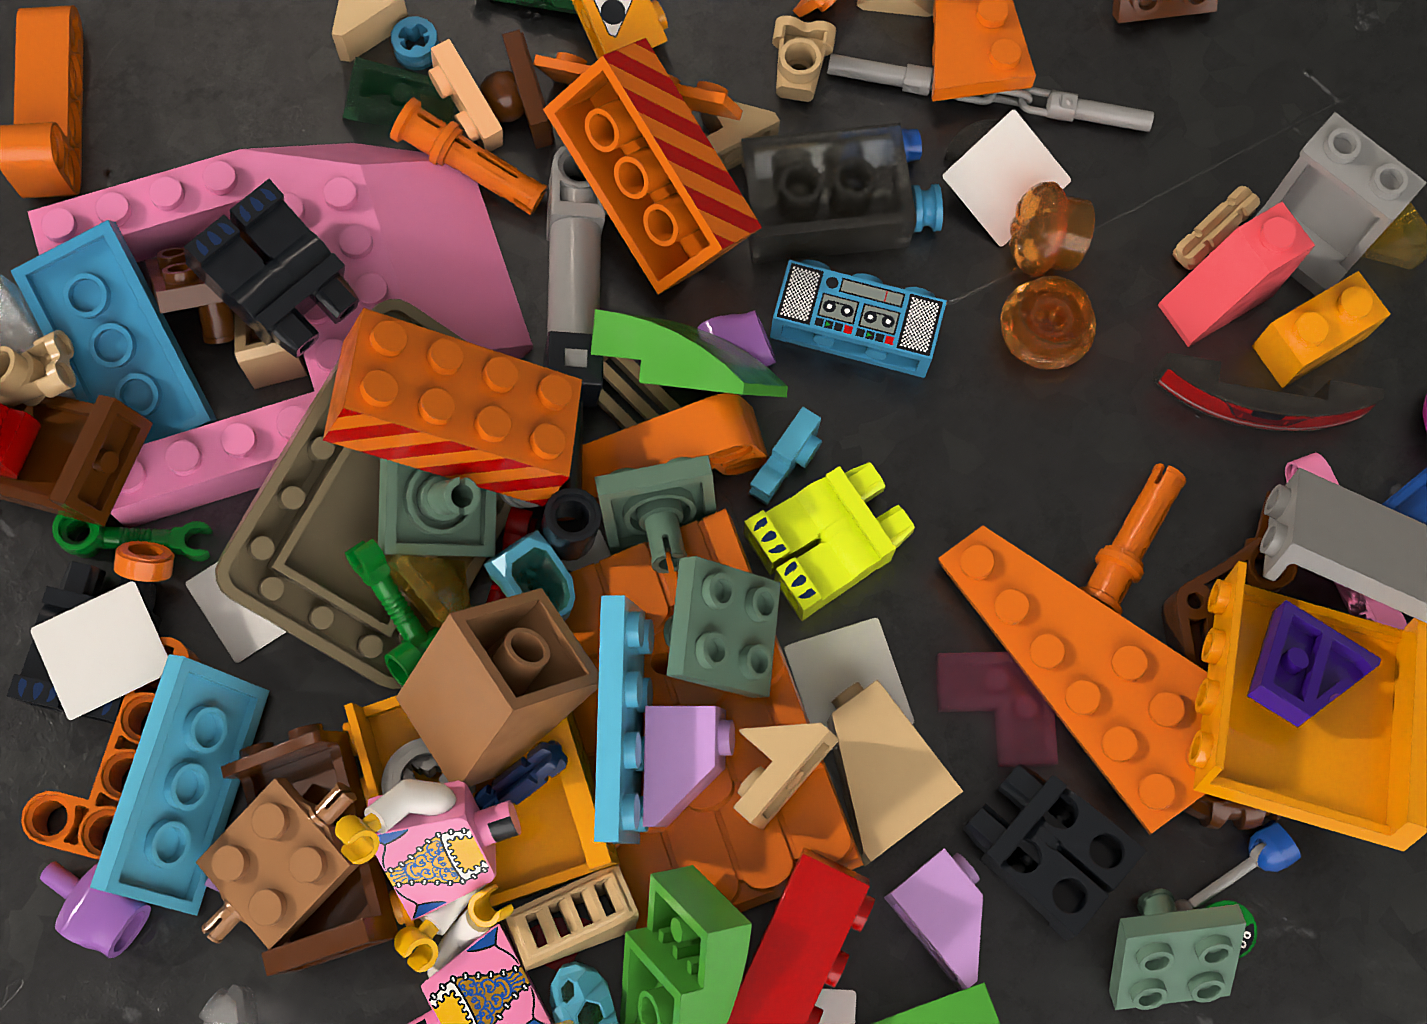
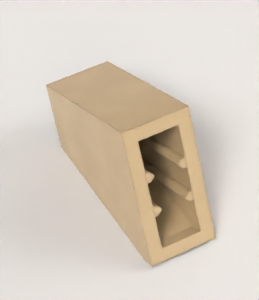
M878 680L863 689L859 682H856L839 694L831 702L837 710L831 714L827 721L828 729L839 739L833 747V752L853 838L864 866H867L963 792Z

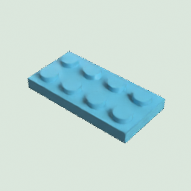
M625 595L601 596L594 842L640 844V832H647L649 827H643V796H641L645 736H642L643 713H645V706H652L653 703L651 678H644V654L653 653L654 626L651 619H645V611Z
M168 655L90 888L198 915L207 887L204 884L208 877L196 864V861L225 831L241 781L240 779H223L221 766L239 760V751L253 744L269 690L185 656Z

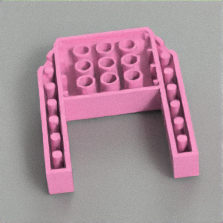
M357 143L250 148L235 150L27 211L39 255L106 220H111L117 223L136 262L156 257V254L161 250L184 247L222 215H225L230 220V209L267 179H270L284 194L286 204L309 230L314 232L324 242L330 252L334 253L345 264L344 279L349 283L359 299L357 308L337 324L317 304L303 315L319 332L317 341L303 353L314 392L143 444L111 514L124 527L130 529L131 527L260 488L339 360L343 341L363 308L372 310L375 305L388 299H401L412 304L467 342L518 359H522L533 349V345L478 183L446 163L443 166L439 164L434 165L429 162V155L418 151Z

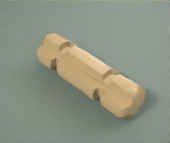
M1240 186L1234 190L1225 202L1217 206L1194 228L1191 234H1188L1177 244L1173 250V256L1185 269H1195L1209 253L1215 250L1239 227L1238 225L1241 222L1247 220L1255 212L1256 208L1260 205V199L1256 194L1252 193L1249 187Z

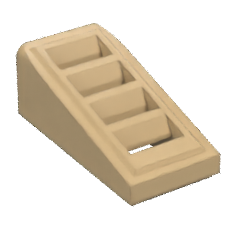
M616 864L514 909L513 913L503 920L520 963L526 972L623 936L626 931L635 930L639 913L622 872ZM606 895L613 914L606 916L599 896ZM584 903L592 924L585 927L575 905ZM561 912L569 931L568 935L560 937L551 915L552 913ZM538 919L547 944L540 948L537 947L528 922Z

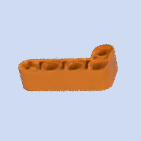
M74 5L19 8L16 16L14 123L0 125V170L22 198L75 196L80 193L82 177L83 29L80 15Z
M717 394L583 445L582 490L594 496L600 505L595 477L611 474L613 471L621 468L638 469L664 464L678 457L695 458L708 455L711 469L715 468L724 475H738L763 466L769 457L754 409L739 394ZM564 517L558 519V521H568L574 518Z
M160 637L167 655L185 656L201 663L197 655L182 642L172 637ZM161 678L125 694L89 799L57 791H45L36 794L27 802L22 811L21 824L23 831L29 839L61 851L95 860L100 859L104 847L102 842L103 833L112 823L123 791L122 777L131 767L142 735L141 722L150 711L155 694L152 692L157 690ZM64 806L68 814L67 823L63 830L51 836L47 828L48 818L55 809Z

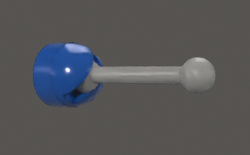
M1270 820L1250 837L1248 847L1249 858L1189 900L1179 899L1175 901L1178 911L1197 909L1256 867L1271 872L1285 869L1301 858L1300 851L1285 829L1276 821Z

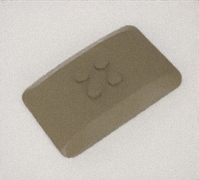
M388 299L375 305L372 311L464 340L412 304L401 299ZM338 360L221 554L215 568L216 582L220 591L232 601L380 686L389 689H401L402 686L390 673L384 656L401 644L403 638L396 625H394L393 620L390 619V615L384 609L385 606H382L381 601L378 600L371 587L366 585L353 570L345 556L346 551L361 541L366 543L373 539L378 544L380 457L323 441L339 364ZM496 493L495 542L503 530L512 506L503 501L499 493ZM385 555L387 564L391 569L390 575L426 632L435 626L440 628L449 613L456 612L487 558Z

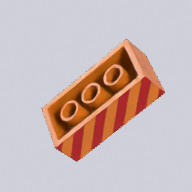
M646 38L602 55L543 108V111L658 295L698 273L762 228Z
M363 308L342 344L323 441L446 478H470L480 488L544 506L570 477L582 379Z

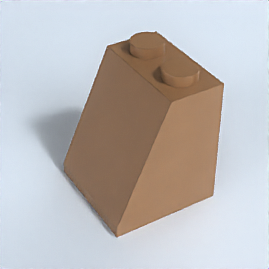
M539 588L449 613L396 696V699L449 782L459 780L466 783L468 787H471L503 773L598 689L599 671L544 590Z

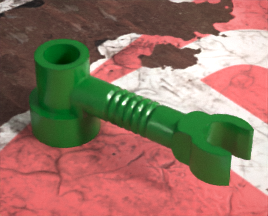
M57 515L52 525L54 539L67 553L80 558L94 557L102 549H116L121 544L130 541L158 543L171 549L174 554H184L186 558L196 562L205 561L211 557L207 550L191 549L188 547V540L191 536L213 533L211 527L201 521H192L183 527H172L171 529L153 528L151 530L150 528L134 529L131 527L129 529L128 527L100 526ZM90 532L85 540L75 542L80 533Z
M373 539L366 543L361 541L346 551L345 556L353 570L366 585L371 587L378 600L381 601L382 606H385L384 609L390 615V619L393 620L394 625H396L403 638L401 644L384 656L390 673L403 687L440 628L435 626L426 632L390 575L391 569L379 545Z

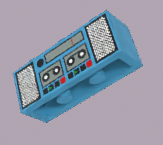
M789 260L773 315L770 338L925 378L933 358L947 300L936 298L932 292L923 288L907 287L901 289L883 284L879 278L873 275L857 273L851 276L831 271L829 266L819 261L803 260L797 262Z

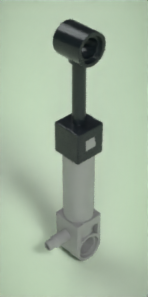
M565 145L561 146L554 155L547 189L546 240L549 241L547 340L543 354V367L582 379L570 477L560 487L559 491L554 493L547 501L539 533L551 545L560 560L572 561L585 556L592 548L602 518L600 505L594 496L582 490L583 407L597 406L603 386V356L591 355L595 309L600 310L601 234L605 215L608 214ZM572 176L579 177V178L583 179L584 181H579V182H578V181H575V180L570 179L569 177H572ZM564 517L574 518L580 522L583 530L573 533L560 528L556 521Z

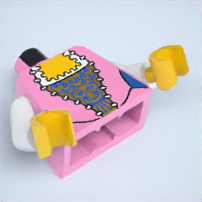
M404 779L384 795L368 799V807L364 811L365 817L362 820L355 815H347L337 821L335 827V835L344 843L341 853L353 864L366 863L376 855L411 921L418 918L422 921L419 928L414 926L404 927L398 931L394 938L395 950L402 957H408L407 964L419 973L430 969L437 960L438 946L432 940L436 934L443 936L469 904L471 897L481 891L486 884L492 882L495 878V843L521 834L519 818L510 800L480 810L468 785L459 780L438 783Z
M496 884L474 894L469 900L468 909L445 932L438 944L437 960L427 970L429 979L421 985L422 991L432 1010L407 1024H554L528 972L524 971L505 928L500 924L491 928V926L510 916L514 911L512 904L505 906L498 912L492 908L489 898L490 894L497 890L498 886ZM565 1020L556 1024H574L572 1020Z

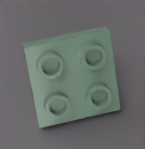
M708 455L695 458L678 457L664 464L638 469L621 468L613 471L611 474L595 477L610 555L640 543L648 542L652 558L651 565L653 570L658 573H669L666 552L671 553L674 572L679 570L680 558L688 557L680 527L696 520L701 521L703 520L702 518L717 512L713 474Z
M380 458L378 545L384 555L495 557L496 492L478 487L470 478L460 479V477L450 479Z
M698 556L680 558L674 614L667 619L664 626V638L666 644L670 647L667 676L751 698L770 697L781 583Z
M1154 889L1139 897L1137 908L1142 916L1120 918L1109 986V993L1115 1010L1129 1008L1149 1010L1157 1008L1162 1004L1192 1000L1211 1002L1220 997L1230 996L1246 928V921L1239 904L1178 911L1174 903L1175 898L1169 890Z

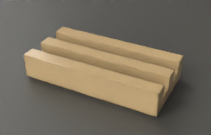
M603 356V378L646 421L659 415L605 362L608 358L664 413L681 408L659 385L639 383L640 366L633 359ZM601 389L597 404L622 429L636 425L637 423Z

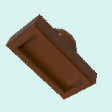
M520 29L504 33L502 37L512 72L502 70L491 73L485 77L479 90L499 123L513 122L522 117L525 112L535 148L539 149L553 145L555 138L552 125L543 111L546 104L524 33L520 32Z

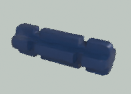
M550 740L548 743H539L528 752L527 759L525 757L520 758L492 781L491 786L487 784L475 794L474 799L479 809L482 810L508 800L512 804L518 805L547 783L549 776L553 778L565 769L568 757L562 752L561 744L555 740Z

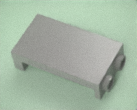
M1336 112L1299 153V159L1264 207L1255 215L1256 217L1283 201L1315 244L1314 248L1291 274V277L1316 296L1334 286L1343 278L1427 183Z
M1302 468L1295 472L1285 486L1278 484L1272 490L1264 508V514L1269 516L1268 529L1260 545V552L1265 554L1263 577L1276 581L1288 565L1296 564L1427 623L1426 524Z

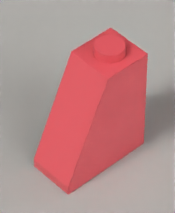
M1282 201L1235 229L1159 302L1158 306L1187 347H1190L1272 298L1314 248L1315 244Z

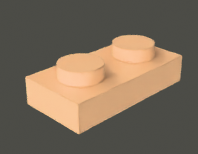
M447 39L432 47L433 68L428 70L429 77L441 98L445 99L450 96L460 113L454 115V118L464 131L463 136L472 142L477 141L480 147L490 152L503 146V129L451 40Z

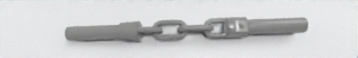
M833 53L830 55L827 74L902 87L904 92L928 96L929 92L932 91V67L907 64V67ZM1037 87L984 94L983 97L955 98L957 101L979 105L996 102L1019 106L1026 113L1067 122L1078 119L1144 132H1150L1154 119L1153 111L1078 98L1076 93ZM997 94L1009 95V96H1014V97H1018V98L1007 97V96H1002V95H997ZM1032 95L1048 97L1046 109L1030 106L1033 101Z

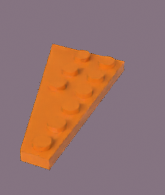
M984 525L938 558L942 568L1149 835L1205 795V793L1193 790L1196 767L1189 764V751L1193 738L1197 731L1201 729L1202 714L1196 712L1195 703L1200 685L1207 678L1205 670Z

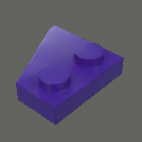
M1285 600L1272 612L1247 696L1296 727H1299L1378 667L1381 658Z

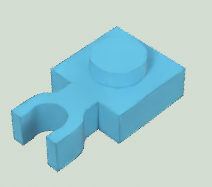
M805 407L800 409L773 448L770 458L750 483L752 487L749 491L750 495L768 505L785 477L788 478L795 466L799 464L805 468L810 463L822 443V440L816 437L821 417Z

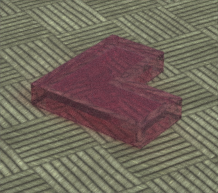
M1008 652L937 654L936 674L939 712L994 711L998 767H1016L1019 763L1026 767L1055 766L1058 764L1055 712Z

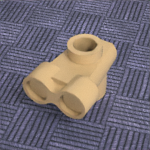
M780 16L776 19L772 44L778 48L776 94L780 98L809 102L814 98L824 57L833 53L836 27L826 21L807 23L793 16Z
M55 330L33 342L34 346L21 354L10 347L0 346V403L8 408L22 403L26 406H35L45 396L53 398L76 386V376L70 365V358L74 356V347L69 337L63 331Z

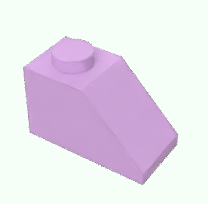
M645 706L643 827H668L725 769V756H732L735 748L733 720H726L725 709L717 706Z
M944 848L884 898L959 990L970 988L978 980L983 894L975 886L980 878L969 862L959 853L951 857Z

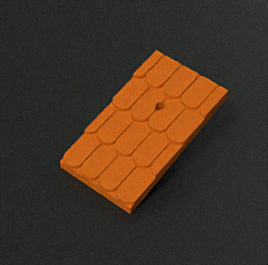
M726 508L702 518L703 520L701 521L696 520L680 527L688 557L698 556L752 573L734 523ZM648 542L640 543L599 560V563H592L570 572L573 578L575 601L565 623L598 671L601 596L625 595L645 611V619L653 621V653L644 654V678H651L653 686L652 706H717L726 710V720H733L735 727L734 753L732 756H725V769L668 827H649L647 832H640V844H615L621 864L618 866L639 913L636 929L647 927L650 874L693 865L740 912H744L781 897L804 847L850 870L863 866V861L824 759L763 830L749 823L733 808L741 798L738 794V789L747 776L760 766L766 769L772 762L770 758L743 736L739 730L744 728L810 724L777 636H775L770 697L751 698L667 676L670 647L666 644L664 638V626L667 619L674 614L678 571L674 572L671 553L666 552L669 573H658L653 570ZM541 584L539 586L524 591V593L539 588H542L544 590L546 584ZM598 689L573 710L595 783ZM643 713L642 736H645V713ZM642 772L641 796H643L644 772Z

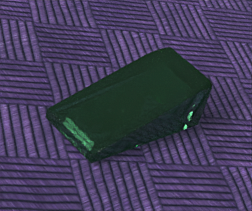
M355 57L342 118L363 123L393 126L405 104L415 97L422 102L421 108L448 124L452 121L455 103L450 96L442 99L427 75Z

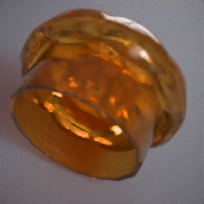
M1054 181L1039 182L1021 197L1015 207V217L1010 223L1011 239L1009 247L1013 260L1023 273L1032 277H1040L1049 269L1068 272L1078 266L1084 258L1093 236L1095 211L1091 201L1085 198L1066 195L1060 185Z
M1043 276L1022 284L1008 296L1001 311V331L1008 349L1017 359L1037 369L1055 370L1076 363L1089 351L1096 336V317L1091 301L1081 287L1072 280L1060 276Z

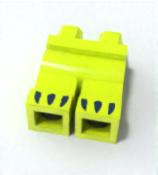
M870 462L853 468L846 473L839 466L827 473L824 478L811 483L786 501L767 512L762 510L744 521L743 535L769 574L771 575L775 572L774 581L781 583L780 590L801 621L856 585L876 569L889 563L893 558L896 548L913 533L914 524L899 505H896L875 518L866 505V502L885 490V484L881 476Z

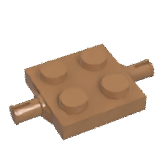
M274 778L196 861V864L216 886L224 901V904L201 927L204 934L210 933L207 935L208 939L214 943H221L223 938L242 921L253 930L268 950L282 946L360 865L351 863L341 853V848L344 844L335 835L336 826L334 821L357 800L355 793L349 792L351 789L347 785L337 782L335 787L316 805L305 800L286 778Z

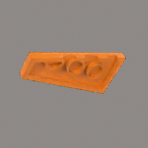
M934 0L932 102L1032 88L1036 73L1013 0Z

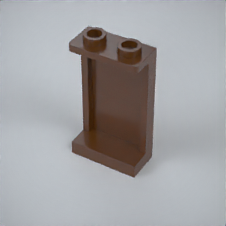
M100 394L95 403L62 396H55L53 398L45 396L35 406H26L22 403L12 407L11 409L27 412L38 420L42 427L18 478L0 477V499L105 526L153 423L118 399Z
M321 723L301 726L288 732L289 741L276 746L274 742H263L245 747L239 751V760L221 766L223 779L241 780L247 806L254 801L274 778H286L305 800L316 805L335 787L337 782H342L351 789L349 792L355 793L357 800L334 821V825L336 826L337 821L347 815H355L361 820L365 817L364 811L367 806L349 734L346 731L324 730ZM376 855L368 862L360 864L284 945L261 953L267 976L301 971L395 938L398 929L383 869Z

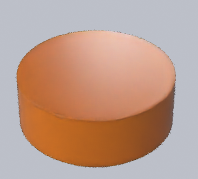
M130 541L116 548L113 569L118 575L135 581H164L172 576L175 554L168 547L158 543Z

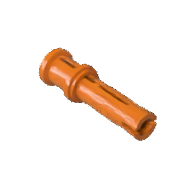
M415 97L405 104L390 132L392 140L397 143L402 140L406 141L429 155V162L434 165L439 164L443 166L446 163L452 168L459 170L493 193L510 201L531 216L535 212L548 189L547 185L529 177L490 151L473 143L470 139L463 136L464 131L458 123L451 121L447 124L421 108L422 102Z
M1159 463L1153 467L1147 483L1130 510L1118 535L1111 545H1106L1098 551L1095 557L1097 566L1086 586L1079 587L1119 615L1123 613L1120 605L1133 583H1138L1144 575L1142 560L1154 540L1179 492L1187 482L1184 474L1170 465L1166 468L1164 475L1162 474L1165 469L1164 464Z

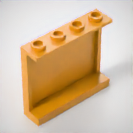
M1238 561L1225 580H1216L1208 600V612L1215 615L1213 628L1209 630L1202 648V661L1209 663L1207 678L1200 685L1195 703V710L1197 713L1202 714L1201 729L1195 734L1189 751V764L1196 767L1193 790L1404 852L1427 833V623L1413 618L1401 630L1245 584L1247 563ZM1285 600L1381 658L1378 667L1299 727H1296L1247 696L1272 612Z
M396 696L364 707L354 703L344 705L348 722L343 724L342 729L349 734L354 756L358 755L364 775V777L360 778L367 807L368 799L383 795L381 788L382 774L390 757L406 743L421 738L397 701ZM573 711L530 749L532 750L541 742L548 743L550 740H555L561 744L562 752L568 757V762L565 769L553 778L549 776L547 783L518 805L513 803L519 818L521 834L495 843L496 876L492 882L486 884L483 888L485 889L493 884L498 886L497 890L490 894L489 900L492 908L581 879L613 865H621L615 844L594 842L596 783ZM528 752L524 754L522 757H525L527 759ZM414 770L412 771L416 780L440 783L439 778L443 773L437 772L433 777L429 778L424 774L420 776ZM495 778L476 784V792L473 793V797L487 784L491 786ZM395 889L391 890L389 897L397 922L400 925L405 924L406 927L414 926L419 928L422 924L420 918L411 921ZM468 905L457 917V919L468 909Z

